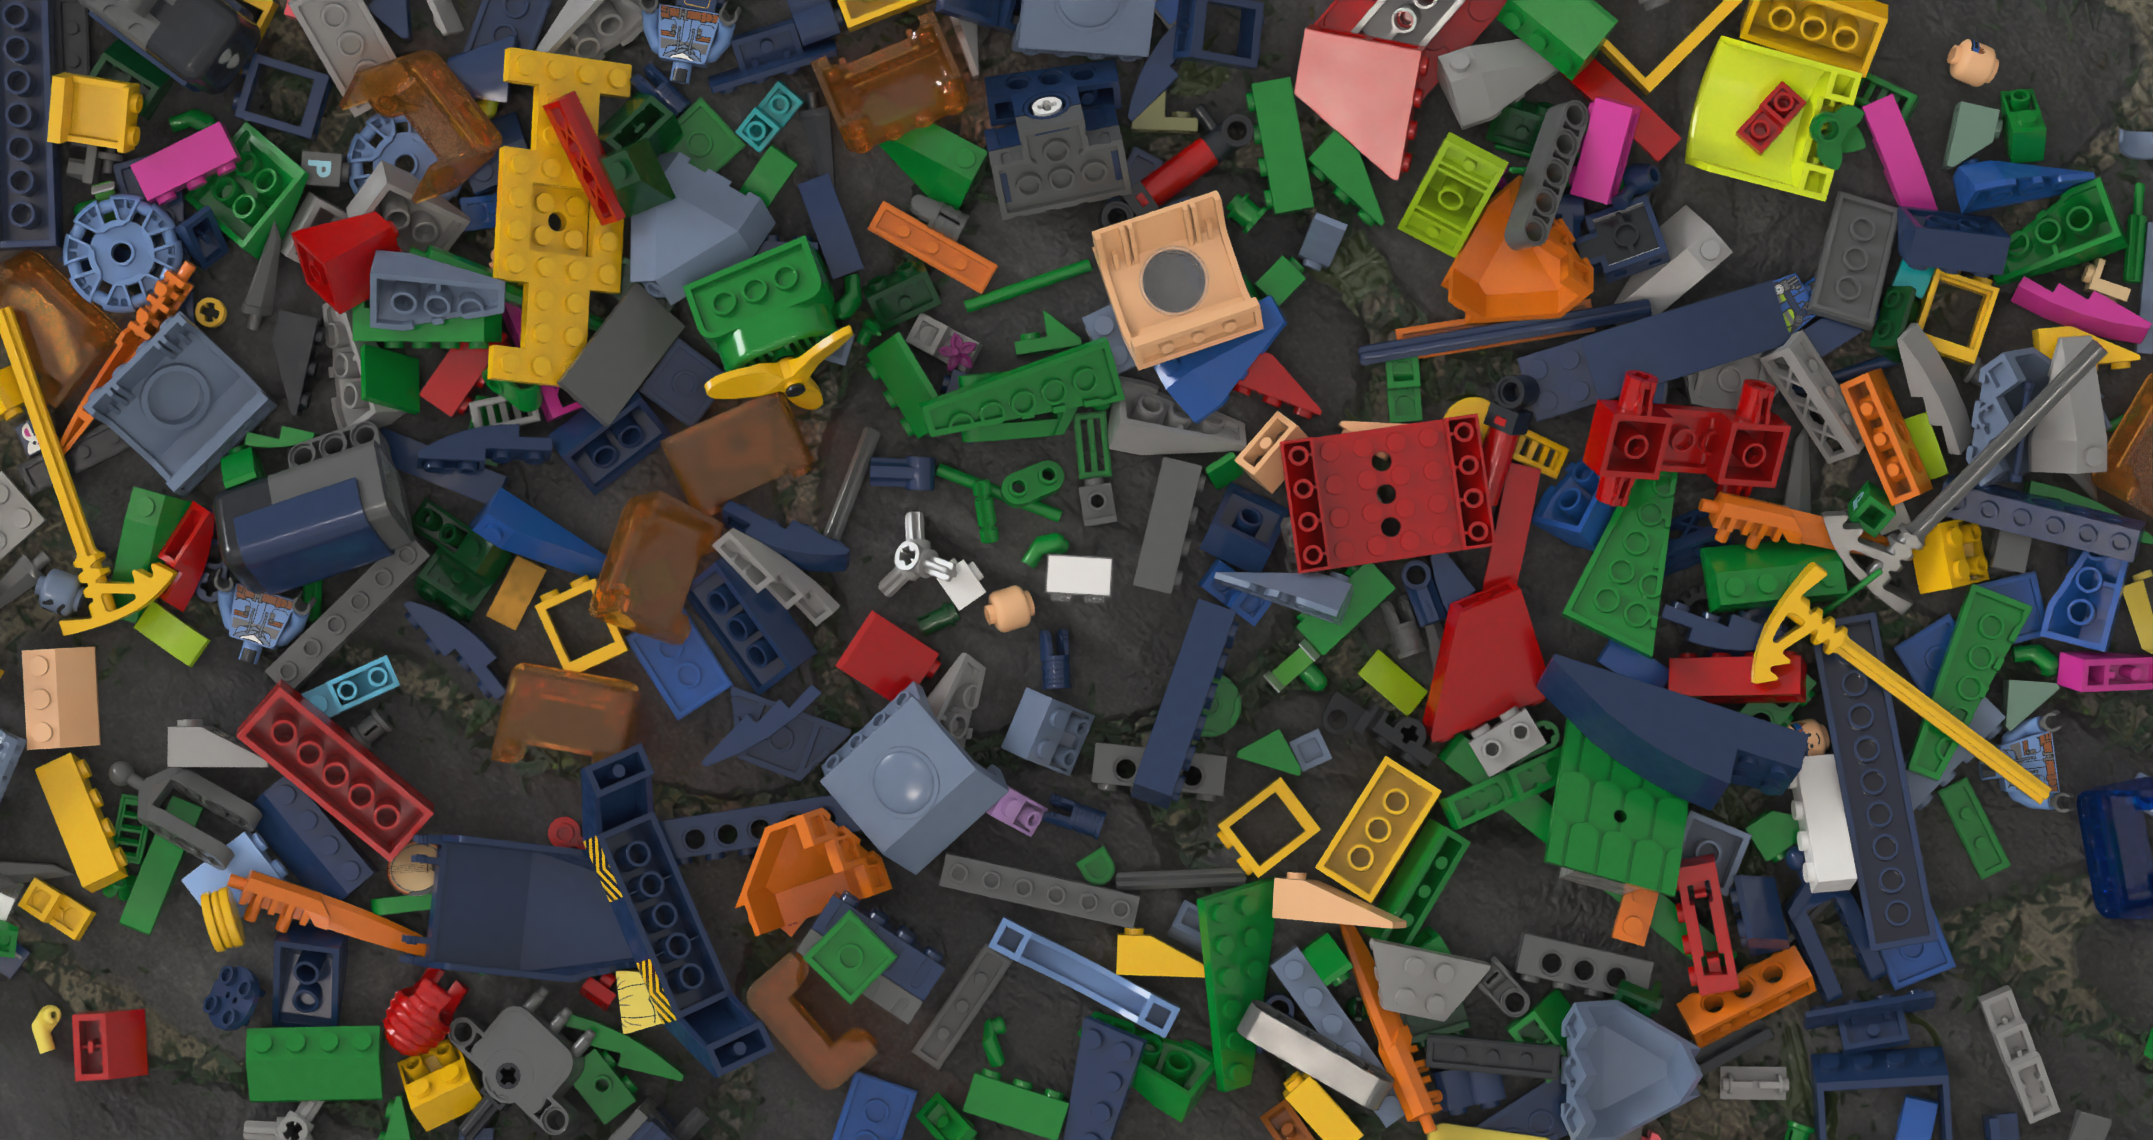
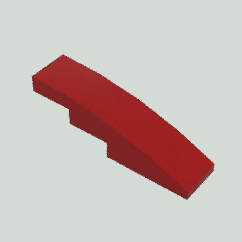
M1596 59L1572 81L1563 73H1560L1589 103L1595 102L1596 97H1607L1642 107L1633 140L1656 163L1682 139L1652 109Z
M1515 463L1510 465L1499 500L1494 526L1497 546L1489 547L1481 591L1510 579L1516 585L1518 583L1541 473L1539 468Z

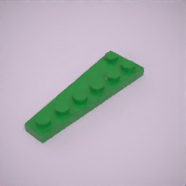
M1102 337L921 402L919 407L927 433L930 437L972 430L979 426L987 427L1003 424V421L1022 418V420L1034 418V415L1048 412L1055 414L1066 412V409L1080 406L1086 408L1125 400L1109 341L1106 337Z
M1973 583L1970 584L1930 698L1969 727L1977 707L1987 694L1989 685L1997 671L2000 670L2012 643L2017 639L2033 606ZM1923 718L1905 770L1933 781H1939L1959 744Z

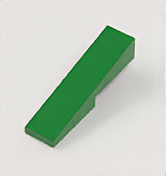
M1562 746L1438 800L1451 830L1461 829L1510 805L1524 801L1556 786Z

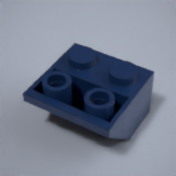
M1750 875L1733 876L1735 887H1731L1729 890L1735 916L1742 915V918L1736 919L1742 948L1749 946L1751 956L1790 949L1775 878Z

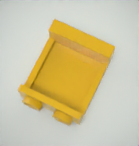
M67 72L52 76L47 142L61 144L69 141L117 149L118 153H127L135 150V146L138 145L140 140V128L137 126L138 113L141 112L143 106L140 84Z

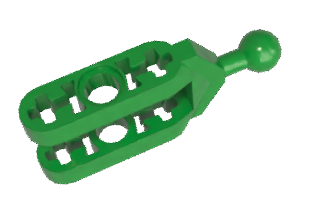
M1007 371L958 375L959 389ZM1113 403L1092 406V408L1097 411H1104ZM1078 407L1066 409V412L1055 414L1051 412L1052 418L1003 421V424L987 427L979 426L976 429L961 431L962 442H985L1064 435Z

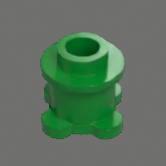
M1238 193L1226 206V209L1230 212L1226 218L1229 219L1231 217L1244 228L1242 232L1246 235L1268 209L1265 207L1261 209L1248 198L1249 193L1244 197Z

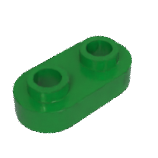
M1046 460L1012 473L1002 483L1000 490L1001 498L1010 507L1022 508L1049 497L1061 489L1064 481L1063 469L1056 462ZM1050 472L1054 479L1050 481L1045 480L1042 474ZM1020 484L1024 491L1017 493L1012 489V486Z

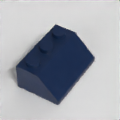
M1898 206L1899 255L1908 264V267L1921 271L1927 270L1928 267L1939 268L1940 271L1948 274L1968 271L1982 278H1989L1991 274L2003 275L2011 237L1992 216Z
M636 390L610 426L604 427L583 408L549 434L548 438H552V444L560 456L595 496L673 435L642 394Z

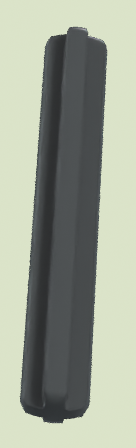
M871 427L863 429L823 533L829 539L840 541L881 435L876 429Z
M1242 868L1118 872L1116 874V888L1118 890L1222 887L1246 884V873Z

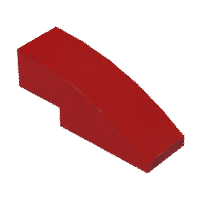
M195 501L191 503L157 556L166 562V566L176 570L178 573L159 598L184 612L202 577L209 556L214 529V514Z

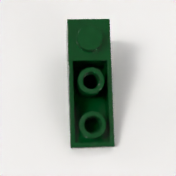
M426 497L411 519L414 530L474 572L493 582H496L513 556L510 552L500 549L472 531L468 524Z

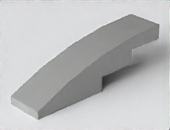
M1911 323L1897 339L1911 397H1923L1930 425L1942 426L1948 453L1961 455L1972 442L1974 434L1966 407L1938 351L1918 323Z
M734 528L730 529L712 545L757 593L766 588L786 610L795 604L815 626L822 623L840 607L818 583L792 562L758 540Z
M2009 985L1977 997L2001 1060L2028 1122L2032 1124L2061 1112L2043 1061L2035 1049L2028 1026L2021 1016L2012 989Z

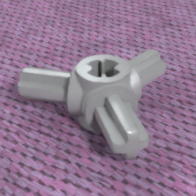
M917 511L908 512L905 516L906 541L901 543L895 553L894 562L896 567L879 582L878 586L879 590L887 597H892L909 580L916 581L919 577L929 578L933 576L950 582L958 573L956 571V564L939 558L938 553L931 549L930 541L925 540L923 513Z
M325 1101L300 1102L295 1112L289 1110L285 1117L277 1116V1121L247 1120L244 1123L243 1137L245 1140H287L283 1134L288 1131L287 1125L294 1123V1127L297 1124L302 1127V1130L298 1133V1140H314L310 1133L314 1128L311 1122Z

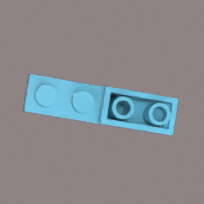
M385 655L301 695L329 718H332L400 686V683L388 656Z

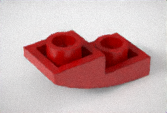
M1781 81L1760 104L1753 115L1738 129L1736 136L1761 156L1798 115L1807 102Z

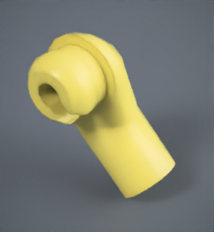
M53 1005L43 1007L32 1023V1031L40 1054L56 1049L51 1032L62 1015L60 1009Z

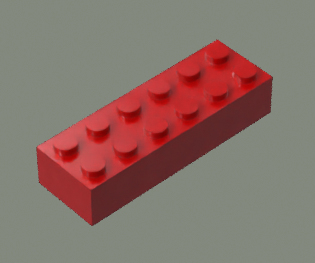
M282 678L238 727L236 737L390 863L434 814V804Z

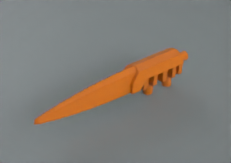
M185 260L178 272L171 269L165 272L163 275L165 278L158 280L155 284V292L148 294L146 300L151 304L140 307L136 312V320L130 321L127 328L115 340L116 348L91 384L59 442L64 456L95 419L83 408L88 402L90 394L98 387H103L112 378V373L118 366L132 359L136 355V350L140 344L146 340H151L160 331L161 324L167 318L175 316L195 287L188 281L197 268L191 262Z
M1721 491L1714 501L1701 498L1699 502V511L1710 513L1708 517L1713 528H1717L1714 538L1718 542L1726 543L1733 529H1738L1741 535L1748 536L1745 545L1753 550L1758 549L1760 541L1764 536H1770L1773 542H1779L1782 533L1790 543L1799 545L1803 543L1836 550L1830 540L1822 516L1790 509L1789 506ZM1864 531L1859 536L1885 546L1890 544L1887 537L1879 534L1874 538ZM1854 550L1850 551V553L1864 555Z
M252 869L246 878L232 873L229 876L227 886L241 890L239 904L245 906L248 903L243 916L246 921L256 922L260 909L263 908L268 910L267 914L273 916L275 913L280 914L275 929L282 933L288 932L292 919L299 920V924L306 926V923L311 919L315 927L324 930L329 929L373 944L425 957L426 944L418 943L414 945L402 942V935L424 936L365 909Z
M1339 924L1361 997L1379 1041L1378 1053L1386 1072L1394 1079L1392 1086L1407 1121L1415 1122L1419 1120L1425 1135L1434 1132L1437 1128L1431 1115L1443 1109L1440 1104H1433L1442 1101V1092L1438 1089L1427 1091L1425 1085L1432 1082L1429 1075L1421 1077L1420 1073L1427 1072L1429 1067H1425L1426 1059L1414 1061L1412 1054L1419 1050L1417 1045L1411 1046L1413 1036L1408 1025L1404 1026L1398 1012L1384 1010L1380 1006L1378 996L1379 983L1375 979L1374 973L1375 961L1355 925Z

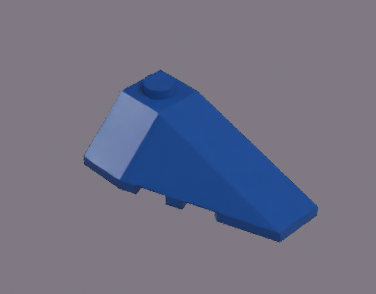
M1978 159L1962 162L1952 176L1961 214L2060 196L2070 188L2096 179L2094 172L1993 160L1979 162Z
M1269 295L1258 301L1264 329L1153 366L1165 389L1196 424H1199L1224 406L1231 397L1228 395L1239 380L1243 381L1248 375L1249 371L1247 369L1259 354L1265 353L1286 326L1287 321L1273 296Z
M1583 455L1576 464L1571 462L1565 468L1568 473L1555 487L1551 484L1544 492L1532 515L1531 523L1574 547L1594 551L1617 506H1610L1595 498L1600 476L1583 462Z
M502 487L496 491L469 524L472 531L500 549L580 576L588 575L589 579L596 578L611 560V558Z
M2083 551L2066 575L2057 592L2049 601L2040 636L2108 653L2130 562Z

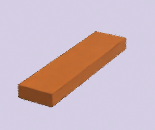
M885 201L882 202L867 228L868 231L979 294H983L998 265L944 236L935 229L927 227L928 225Z

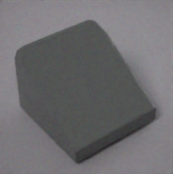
M2076 1109L2068 1140H2105L2113 1119Z

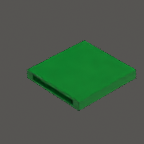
M367 344L361 346V400L414 415L419 413V359Z

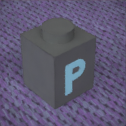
M302 151L301 168L309 173L305 187L344 190V184L349 182V176H351V163L346 162L347 157L343 154Z

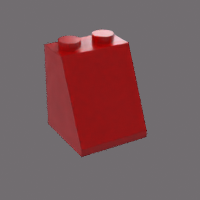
M376 211L291 233L306 284L340 315L370 298V271L376 250L403 252L397 243L396 238L399 237V232L391 220L386 221Z
M872 610L835 666L891 702L913 681L920 685L925 676L932 679L941 662L936 660L940 653Z

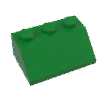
M1507 0L1496 17L1499 22L1571 81L1594 60L1619 21L1594 0Z
M898 332L867 353L870 361L865 365L875 381L881 378L887 389L882 393L891 408L893 409L897 406L900 408L904 418L899 421L908 436L911 437L915 434L920 440L927 436L928 433L919 403L938 397V394L904 338Z

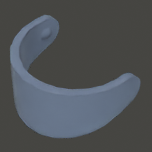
M2119 129L2120 153L2131 159L2153 160V132Z

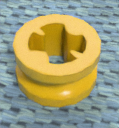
M207 297L197 303L195 316L200 324L209 328H215L225 322L227 309L220 300ZM214 303V309L219 311L218 318L212 317L213 321L207 322L208 317L203 314L204 307L210 308L208 304Z

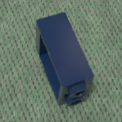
M1179 0L1173 58L1238 70L1256 69L1261 55L1259 45L1261 28L1264 24V3L1252 0ZM1207 4L1241 10L1237 56L1202 50Z
M253 53L252 59L247 60L242 70V78L245 79L242 92L237 91L233 100L232 109L236 110L234 116L243 121L316 142L333 85L331 76ZM262 65L314 80L300 127L248 112Z

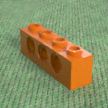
M1882 368L1867 372L1840 384L1839 386L1891 506L1934 489Z
M1793 945L1790 949L1774 952L1771 957L1759 963L1745 966L1741 972L1737 973L1739 989L1702 996L1699 993H1691L1676 1005L1680 1017L1696 1046L1703 1048L1817 991L1810 970L1795 945ZM1774 977L1781 978L1778 982L1775 983L1768 982L1771 978ZM1744 992H1751L1748 997H1739ZM1714 1007H1722L1718 1012H1709Z

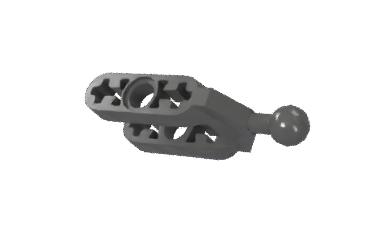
M117 761L109 769L108 777L114 785L120 787L129 785L139 791L137 817L140 823L147 826L159 837L219 870L227 868L235 856L233 851L217 839L159 808L173 788L192 801L247 831H253L263 818L262 813L250 803L187 769L170 767L146 779L135 774L133 766L126 761Z

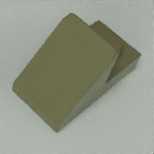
M1164 91L1132 121L1131 132L1197 134L1198 118H1191V112L1181 111L1171 112V117H1165L1166 91Z

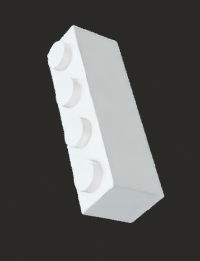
M1834 754L1805 756L1802 769L1788 787V789H1792L1794 797L1791 803L1792 817L1794 820H1798L1800 830L1797 833V845L1799 851H1804L1806 863L1803 864L1804 880L1806 883H1810L1811 893L1850 890L1857 880V873Z

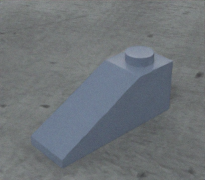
M1316 213L1311 220L1297 256L1303 259L1302 265L1320 272L1322 267L1328 269L1348 225Z

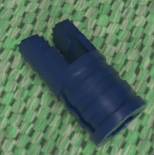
M651 62L644 67V73L657 87L656 89L642 75L636 74L630 79L631 84L639 92L655 97L674 113L676 119L692 104Z
M1059 629L1057 632V655L1054 656L1049 630L1039 631L1043 680L1042 690L1072 688V683H1070L1069 632L1067 629Z
M1052 793L1048 801L1051 805L1072 814L1071 817H1067L1055 812L1045 811L1042 821L1070 831H1076L1079 834H1085L1088 837L1091 836L1093 839L1098 840L1107 815L1106 811H1099L1096 808L1082 805L1080 802Z

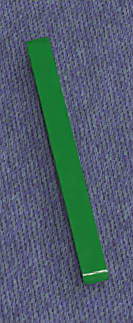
M1459 732L1447 742L1437 757L1471 785L1490 778L1469 745V739ZM1503 769L1496 774H1499L1507 769ZM1537 794L1503 809L1547 845L1552 805ZM1605 891L1616 901L1621 902L1622 895ZM1659 894L1650 928L1685 955L1682 935L1688 934L1686 922L1679 923L1676 905L1663 894ZM1699 924L1704 949V956L1701 959L1703 967L1708 966L1706 952L1717 951L1718 946L1716 937ZM1733 951L1734 959L1738 956V954ZM1720 953V965L1726 966L1724 953ZM1692 954L1685 955L1693 961Z

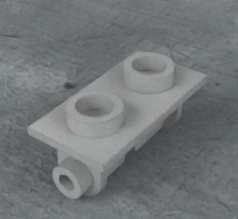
M1720 1066V1099L1786 1100V1091H1789V1078H1786V1067Z

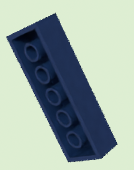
M1198 598L1135 777L1131 797L1165 809H1169L1171 801L1178 803L1186 778L1181 776L1182 770L1189 772L1197 747L1192 745L1193 739L1200 740L1206 723L1207 715L1202 714L1203 709L1209 711L1211 709L1218 684L1213 683L1214 678L1221 680L1229 655L1224 652V649H1232L1239 623L1234 622L1236 611Z

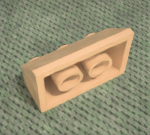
M96 646L22 650L27 750L101 745Z

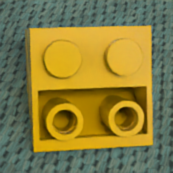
M1959 519L1939 522L1926 535L1924 539L1926 546L1922 550H1912L1914 555L1913 564L1920 594L1989 580L1988 562L1984 555L1981 541L1982 533L1978 524Z
M449 1038L439 1042L436 1048H431L428 1054L422 1053L419 1056H410L397 1062L410 1109L426 1132L472 1111L484 1097L479 1092L481 1085L470 1060Z

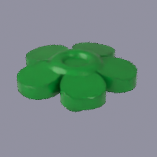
M128 875V877L104 887L102 892L108 898H113L117 894L121 901H127L137 877L135 875Z

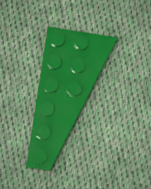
M1661 471L1659 480L1635 479L1626 507H1616L1562 613V617L1650 660L1653 658L1678 472Z
M1271 876L1197 899L1217 1090L1226 1093L1251 1084L1257 1045L1240 1035L1237 1027L1252 1000L1263 1002L1275 925V918H1272L1274 878L1281 877Z

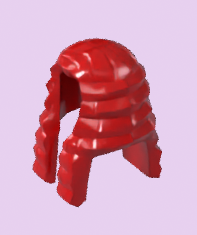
M427 968L417 983L411 987L395 992V998L390 1000V1007L386 1010L387 1017L382 1020L387 1043L403 1055L419 1056L422 1053L428 1054L431 1048H436L439 1042L445 1039L446 1034L451 1032L450 1024L453 1021V1015L470 988L456 979L450 989L446 991L437 984L446 971L444 969Z

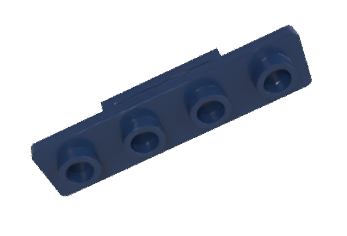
M788 19L733 36L731 44L739 67L709 76V84L712 93H730L742 84L749 82L759 84L767 81L770 76L775 74H792L808 64L822 65L828 63L833 57L838 55L834 39H830L802 48L794 19Z
M1915 989L1909 991L1906 995L1893 997L1891 994H1884L1872 1001L1866 1002L1849 1000L1841 1006L1829 1008L1827 1005H1818L1804 1013L1803 1026L1807 1030L1837 1025L1844 1055L1907 1045L1910 1038L1904 1013L1933 1009L1936 994L1934 990Z

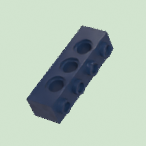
M1115 59L984 77L991 126L1016 123L1011 96L1072 83L1077 85L1082 110L1102 108L1110 104H1114L1115 109L1122 108Z

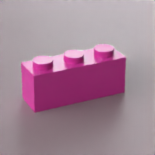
M1596 97L1595 102L1590 103L1588 107L1589 124L1587 132L1583 135L1578 149V153H1580L1577 166L1573 167L1569 177V185H1572L1570 194L1606 205L1612 204V198L1620 190L1642 107L1607 97Z
M219 121L130 165L147 201L152 204L158 202L159 206L176 199V193L185 188L192 191L207 183L205 178L215 173L218 176H223L234 171L237 168L235 164L242 161V158L225 124Z

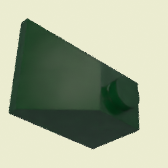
M647 137L597 157L626 216L623 219L676 198Z

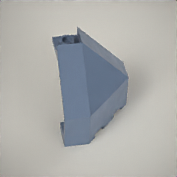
M680 152L661 153L657 157L676 198L631 216L630 282H642L650 295L654 298H666L670 305L686 297L683 286L753 257L776 224L760 197L751 192L744 195L731 188L732 181L709 168L705 173L689 164L691 158Z
M2034 347L2003 352L1980 369L1978 382H1981L1982 386L1980 398L1975 401L1971 423V427L1974 428L1972 445H1968L1966 453L1968 464L2022 411L2025 389L2021 387L2024 381L2036 383L2035 390H2032L2031 401L2048 385L2049 378L2047 374L2052 360ZM2103 410L2105 427L2107 431L2112 427V425L2110 424ZM2030 432L2026 435L2021 469L2022 476L2030 472L2028 471V438ZM2017 445L1979 482L1980 487L2009 482V474H2013Z
M1618 1000L1574 1002L1562 1021L1561 1036L1567 1037V1056H1561V1083L1567 1084L1566 1103H1561V1118L1571 1140H1616L1700 1096L1696 1086L1703 1075L1700 1066L1695 1060V1057L1701 1050L1700 1047Z

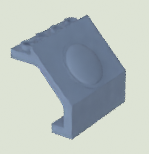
M1022 0L1019 23L1012 38V51L1022 52L1025 55L1047 53L1054 54L1057 57L1087 56L1093 60L1105 57L1119 58L1125 62L1142 60L1143 57H1149L1156 0Z
M179 311L175 316L167 318L161 324L160 331L151 340H146L140 344L136 350V355L127 363L118 366L112 373V378L103 387H98L90 394L88 402L83 408L92 417L110 427L167 481L165 484L174 493L185 498L220 463V458L227 456L230 449L237 447L246 438V433H251L278 404L239 364Z
M914 681L821 765L825 775L820 780L822 785L883 855L915 875L1009 792L1002 771L993 764L985 769L967 754L935 717L923 687Z

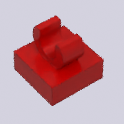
M612 973L601 976L599 981L589 977L581 987L579 994L606 1012L616 997V994L609 990L614 984L616 976Z

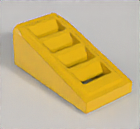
M1528 430L1527 434L1520 435L1512 461L1521 465L1539 468L1542 474L1557 479L1570 449ZM1527 438L1530 441L1525 450L1524 455L1522 456L1519 453ZM1538 444L1543 445L1536 462L1533 461L1532 458ZM1550 449L1555 452L1549 466H1543Z

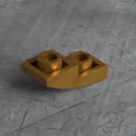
M517 554L486 616L516 631L548 567Z

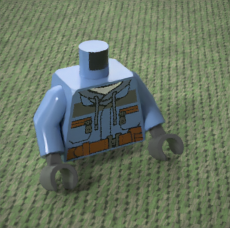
M639 0L638 3L642 9L643 31L649 46L654 53L659 54L661 61L673 63L670 81L680 84H689L692 66L707 68L708 63L716 62L729 48L735 30V22L742 12L741 7L738 6L735 15L728 14L726 11L728 2L723 4L718 14L659 4L657 9L659 0Z
M219 569L214 578V586L218 589V606L224 627L229 630L230 637L244 641L239 660L257 665L263 647L278 649L280 646H287L304 631L309 611L316 604V598L313 597L307 604L301 598L302 591L292 599L279 594L271 596L268 592L255 594L245 589L241 583H236L234 589L233 585L236 577L231 572L229 580L224 579L221 576V569Z
M2053 710L2044 717L2038 716L2025 719L2012 731L2004 733L2001 743L1995 745L1996 748L2052 789L2046 800L2044 799L2041 804H2038L1985 763L1979 761L1978 768L1981 780L1999 778L2000 790L2008 792L2011 800L2028 808L2056 809L2062 813L2072 812L2074 809H2066L2062 803L2064 797H2074L2072 793H2060L2052 732H2056L2065 726V724L2056 726L2051 722V717L2061 712Z

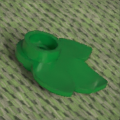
M1846 105L1833 113L1829 111L1820 112L1812 119L1809 126L1810 136L1817 142V157L1826 167L1839 170L1842 163V153L1854 152L1866 147L1864 137L1856 126L1865 114L1861 109L1852 105ZM1827 122L1828 127L1826 131L1821 133L1823 124Z

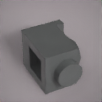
M1103 477L1084 480L1085 487L1078 488L1084 527L1117 522L1111 482L1104 483ZM1094 495H1100L1104 499L1103 505L1099 508L1091 504V498Z

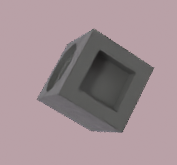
M1994 528L1987 561L1988 568L2024 574L2032 537Z

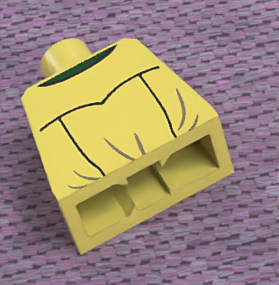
M639 969L616 971L623 1034L662 1024Z

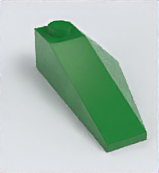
M874 93L871 94L857 120V123L897 163L927 197L939 203L942 200L957 210L961 208L988 157V151Z
M2100 177L2068 189L2060 196L2061 199L2046 211L2043 209L2035 216L2036 219L2022 230H2017L2010 235L2011 242L2003 275H1993L1997 286L2022 280L2024 276L2030 278L2092 261L2129 247L2117 213Z
M133 487L124 519L112 581L134 582L133 570L142 568L153 574L151 564L160 562L165 565L166 562L157 556L190 507L192 501L141 487ZM112 593L117 609L136 599L135 594ZM148 606L123 618V620L137 623Z
M1095 1011L1091 1015L1092 1017L1148 1040L1132 1086L1154 1107L1182 1123L1196 1106L1215 1074L1213 1053L1193 1041L1183 1039L1181 1043L1164 1038L1154 1032L1152 1034L1136 1029L1132 1022ZM1082 1027L1079 1029L1078 1034H1077L1080 1038H1081Z

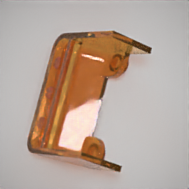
M420 50L357 71L339 104V107L345 110L369 102L372 108L381 116L394 118L404 115L439 161L428 167L411 199L415 204L458 188L490 160L502 144V136L443 59L438 54L429 50Z

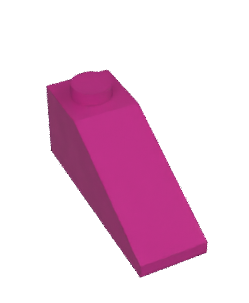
M2093 651L2060 652L2057 685L2079 692L2153 689V655Z

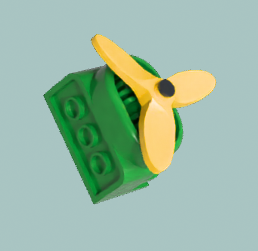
M805 235L683 286L697 329L714 352L720 355L725 373L713 377L704 385L706 394L714 399H739L759 397L780 391L784 392L792 403L807 410H815L823 405L821 391L810 376L824 359L852 337L853 331L850 325L837 330L831 313L834 305L833 289L825 274V271H828V269Z

